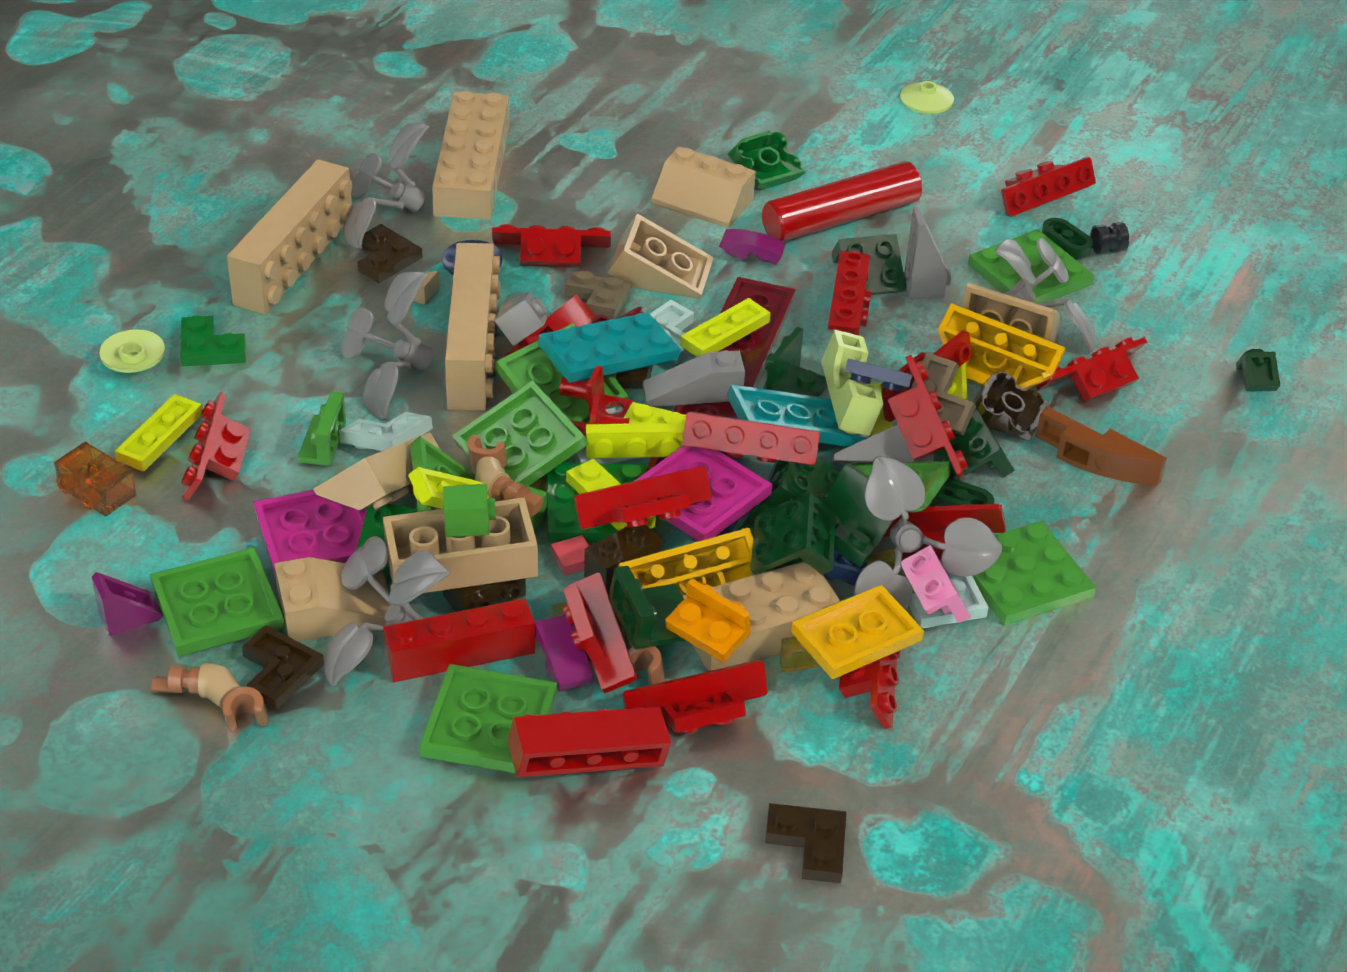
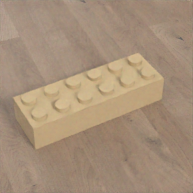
M470 91L453 93L432 186L433 216L492 219L510 124L509 95H501L495 92L488 94L472 93Z
M317 159L227 255L234 306L266 315L274 304L279 302L282 295L295 284L297 278L310 267L313 260L324 251L329 242L337 237L353 208L351 200L353 185L350 180L349 167Z
M457 243L445 356L447 410L486 411L487 398H493V379L488 378L495 376V358L493 357H496V338L494 337L498 335V325L494 320L499 312V300L497 299H500L501 291L498 276L500 275V256H494V244Z

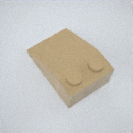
M636 214L621 235L607 273L613 277L621 278L623 281L632 282L633 288L699 299L703 293L714 257L643 216Z
M313 557L274 563L277 591L287 636L298 642L333 636L351 622L356 623L359 627L366 622L387 626L384 616L386 610L391 605L368 580L357 589L351 590L346 588L341 581V573L345 563ZM380 570L374 574V577L388 592L383 570Z

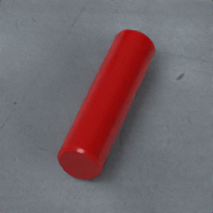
M903 161L777 198L765 203L762 210L763 226L768 236L782 242H787L919 201L922 195L923 184L921 175L911 162Z

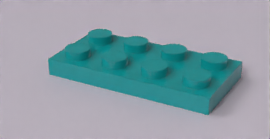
M648 312L543 333L539 335L538 346L569 383L590 379L597 365L602 366L604 376L678 360L681 351L680 347Z
M730 385L727 397L738 419L819 431V444H834L842 448H847L867 439L866 435H851L838 428L831 398Z

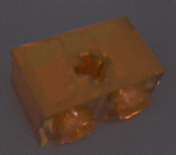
M86 441L54 462L57 475L56 483L59 489L65 494L74 496L82 501L87 508L94 509L105 517L136 496L132 470Z

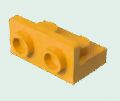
M690 579L686 584L687 596L665 619L666 628L725 663L751 634L750 614L741 603L737 601L731 602L718 594L712 586Z

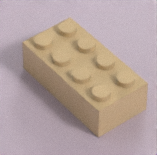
M525 497L495 501L496 520H489V535L446 537L444 509L383 517L384 536L389 552L388 563L392 583H395V573L399 566L412 554L422 550L431 553L450 573V575L424 593L538 577V545Z
M805 562L715 586L713 588L718 594L731 602L737 601L747 609L750 614L751 634L725 663L695 645L693 647L708 671L758 659L761 660L799 649L803 645L791 633L792 622L841 601L825 577Z

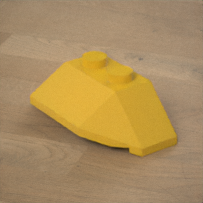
M952 303L938 328L943 345L962 330L969 332L972 357L966 362L967 380L981 386L991 374L995 375L997 372H1006L1014 377L1017 387L1029 389L1053 377L1066 350L1064 346Z
M745 528L618 564V567L628 565L635 579L640 580L643 589L675 584L683 596L687 595L686 584L690 579L715 587L751 577L753 574L750 571L753 537L750 528Z

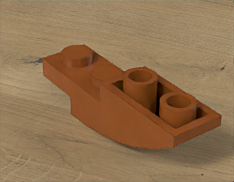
M1048 406L1040 412L1036 437L1058 448L1056 458L1085 471L1115 480L1146 485H1158L1161 482L1167 457L1112 429H1109L1102 435Z

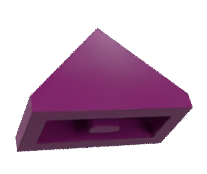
M98 572L93 574L92 582L98 612L109 636L158 621L163 616L151 591Z

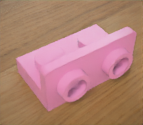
M931 545L901 561V566L927 614H931L941 608L945 615L952 612L958 624L971 617Z

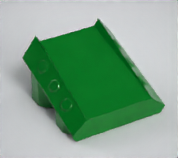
M766 131L743 138L727 154L735 164H740L745 168L756 171L755 186L762 190L796 180L805 174V171L801 168L799 158L786 151L788 140L785 135L779 132Z

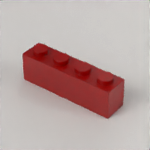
M526 598L383 626L385 658L393 683L447 672L449 664L472 667L535 654V621Z
M635 707L619 710L601 709L591 712H562L560 714L548 715L528 714L513 717L507 740L517 778L664 766L671 746L670 736L660 707Z

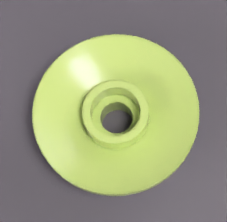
M924 81L905 86L901 91L900 100L904 106L915 112L937 114L945 112L952 107L954 96L944 86L931 81Z
M133 329L121 331L103 342L99 351L100 359L106 367L114 371L124 373L139 372L149 369L160 362L165 354V345L157 334L147 330Z

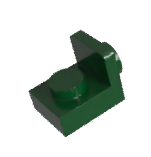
M1251 349L1243 353L1236 363V369L1243 370L1246 391H1277L1280 387L1276 353L1264 352L1262 349Z

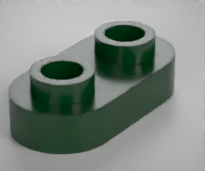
M1049 218L1043 222L1042 233L1075 260L1086 258L1091 254L1092 238L1076 226L1062 218Z
M948 477L931 503L934 506L994 504V497L986 489Z

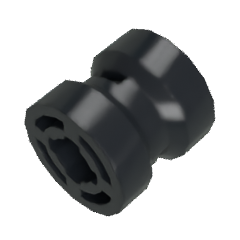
M1112 223L1109 227L1104 224L1094 225L1091 229L1090 237L1093 240L1092 249L1094 253L1104 254L1108 253L1109 250H1114L1115 252L1127 250L1129 246V231L1125 223Z

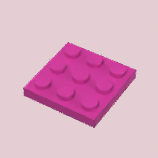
M685 445L634 480L637 481L698 466H705L712 498L690 504V508L681 509V516L665 519L697 541L716 537L772 494V484L722 452Z
M314 490L253 502L255 515L275 579L274 563L307 557L346 563L349 557L356 551L366 517L365 509L357 510L316 495Z

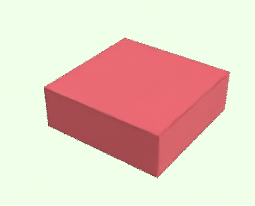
M581 535L551 544V554L562 573L567 575L584 570L585 548L589 545L584 536Z

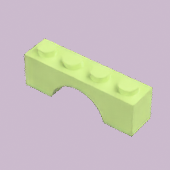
M834 330L821 363L838 428L851 435L862 434L870 436L884 405L879 387L851 380L852 373L845 371L848 358L866 363L869 353L864 337Z

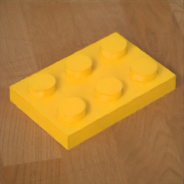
M882 584L792 622L791 633L832 680L922 641L924 634L921 626Z

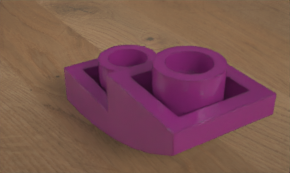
M726 229L719 247L732 257H739L745 260L749 252H752L760 260L777 265L782 257L786 243L755 231Z
M565 614L535 621V637L546 655L545 667L553 682H557L558 691L593 683V675L585 651H578L571 632L576 629L574 625L570 626Z

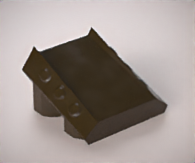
M997 372L995 375L991 374L985 380L973 401L976 409L990 429L1028 441L1038 426L1040 412L1049 403L1035 390L1017 387L1014 377L1006 372Z

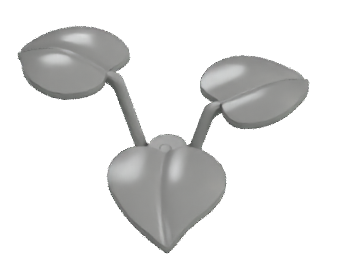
M409 123L398 132L390 148L389 154L392 157L390 166L404 181H396L392 185L376 176L382 165V159L379 155L371 153L363 160L359 173L352 183L351 195L357 199L362 198L369 191L374 181L390 190V197L393 198V201L365 197L362 203H356L353 206L344 224L345 239L352 246L362 249L363 237L375 212L376 204L394 206L401 210L405 207L412 212H416L421 208L425 200V192L415 187L416 183L410 180L400 167L405 163L419 139L429 128L426 124Z
M1044 238L1038 239L1036 245L1040 256L1049 267L1037 278L1034 277L1030 269L1031 264L1028 257L1015 240L1007 239L996 248L994 253L1006 259L1022 278L1004 294L1032 302L1036 299L1032 288L1052 272L1060 283L1063 284L1068 281L1069 274L1065 264ZM1061 299L1038 304L1048 308L1065 306L1068 315L1086 343L1088 354L1093 351L1096 339L1095 330L1092 322L1077 302L1072 303L1069 299Z
M404 272L399 274L392 282L385 300V308L389 311L387 320L404 334L407 339H401L395 344L369 334L368 332L373 323V315L370 310L365 308H358L351 314L347 324V331L342 339L341 352L348 359H354L361 353L366 339L394 349V357L397 358L398 362H383L381 369L372 371L364 389L363 398L367 410L375 417L383 420H388V407L396 388L399 374L398 368L410 370L413 367L423 371L432 360V348L421 344V339L413 336L400 323L406 316L422 282L427 276L423 272Z
M881 456L875 457L865 486V502L869 511L882 520L891 521L900 515L902 516L890 532L891 540L897 546L894 549L895 565L892 570L884 561L879 560L868 564L857 578L853 596L882 584L906 610L912 599V586L905 576L898 574L901 570L902 553L915 552L922 544L944 550L941 556V564L946 571L955 576H973L987 570L995 563L1002 552V545L991 530L977 519L964 517L949 524L944 532L945 543L923 536L919 528L907 521L909 518L907 511L916 510L924 503L925 488L922 480L911 468L897 460Z
M377 536L369 538L364 543V546L359 547L345 563L341 573L342 584L346 588L354 590L361 587L368 580L391 605L386 610L384 616L387 626L423 619L424 617L413 610L408 602L450 575L449 571L428 551H418L399 566L395 573V583L390 586L391 591L389 594L374 577V574L383 569L388 562L389 552L387 544ZM351 622L333 636L324 656V670L331 685L336 687L338 681L365 658L373 642L371 631L383 633V626L366 622L359 627L356 623Z

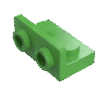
M330 392L327 403L322 404L320 407L319 415L313 416L298 454L300 463L331 466L340 442L339 430L346 425L344 393Z

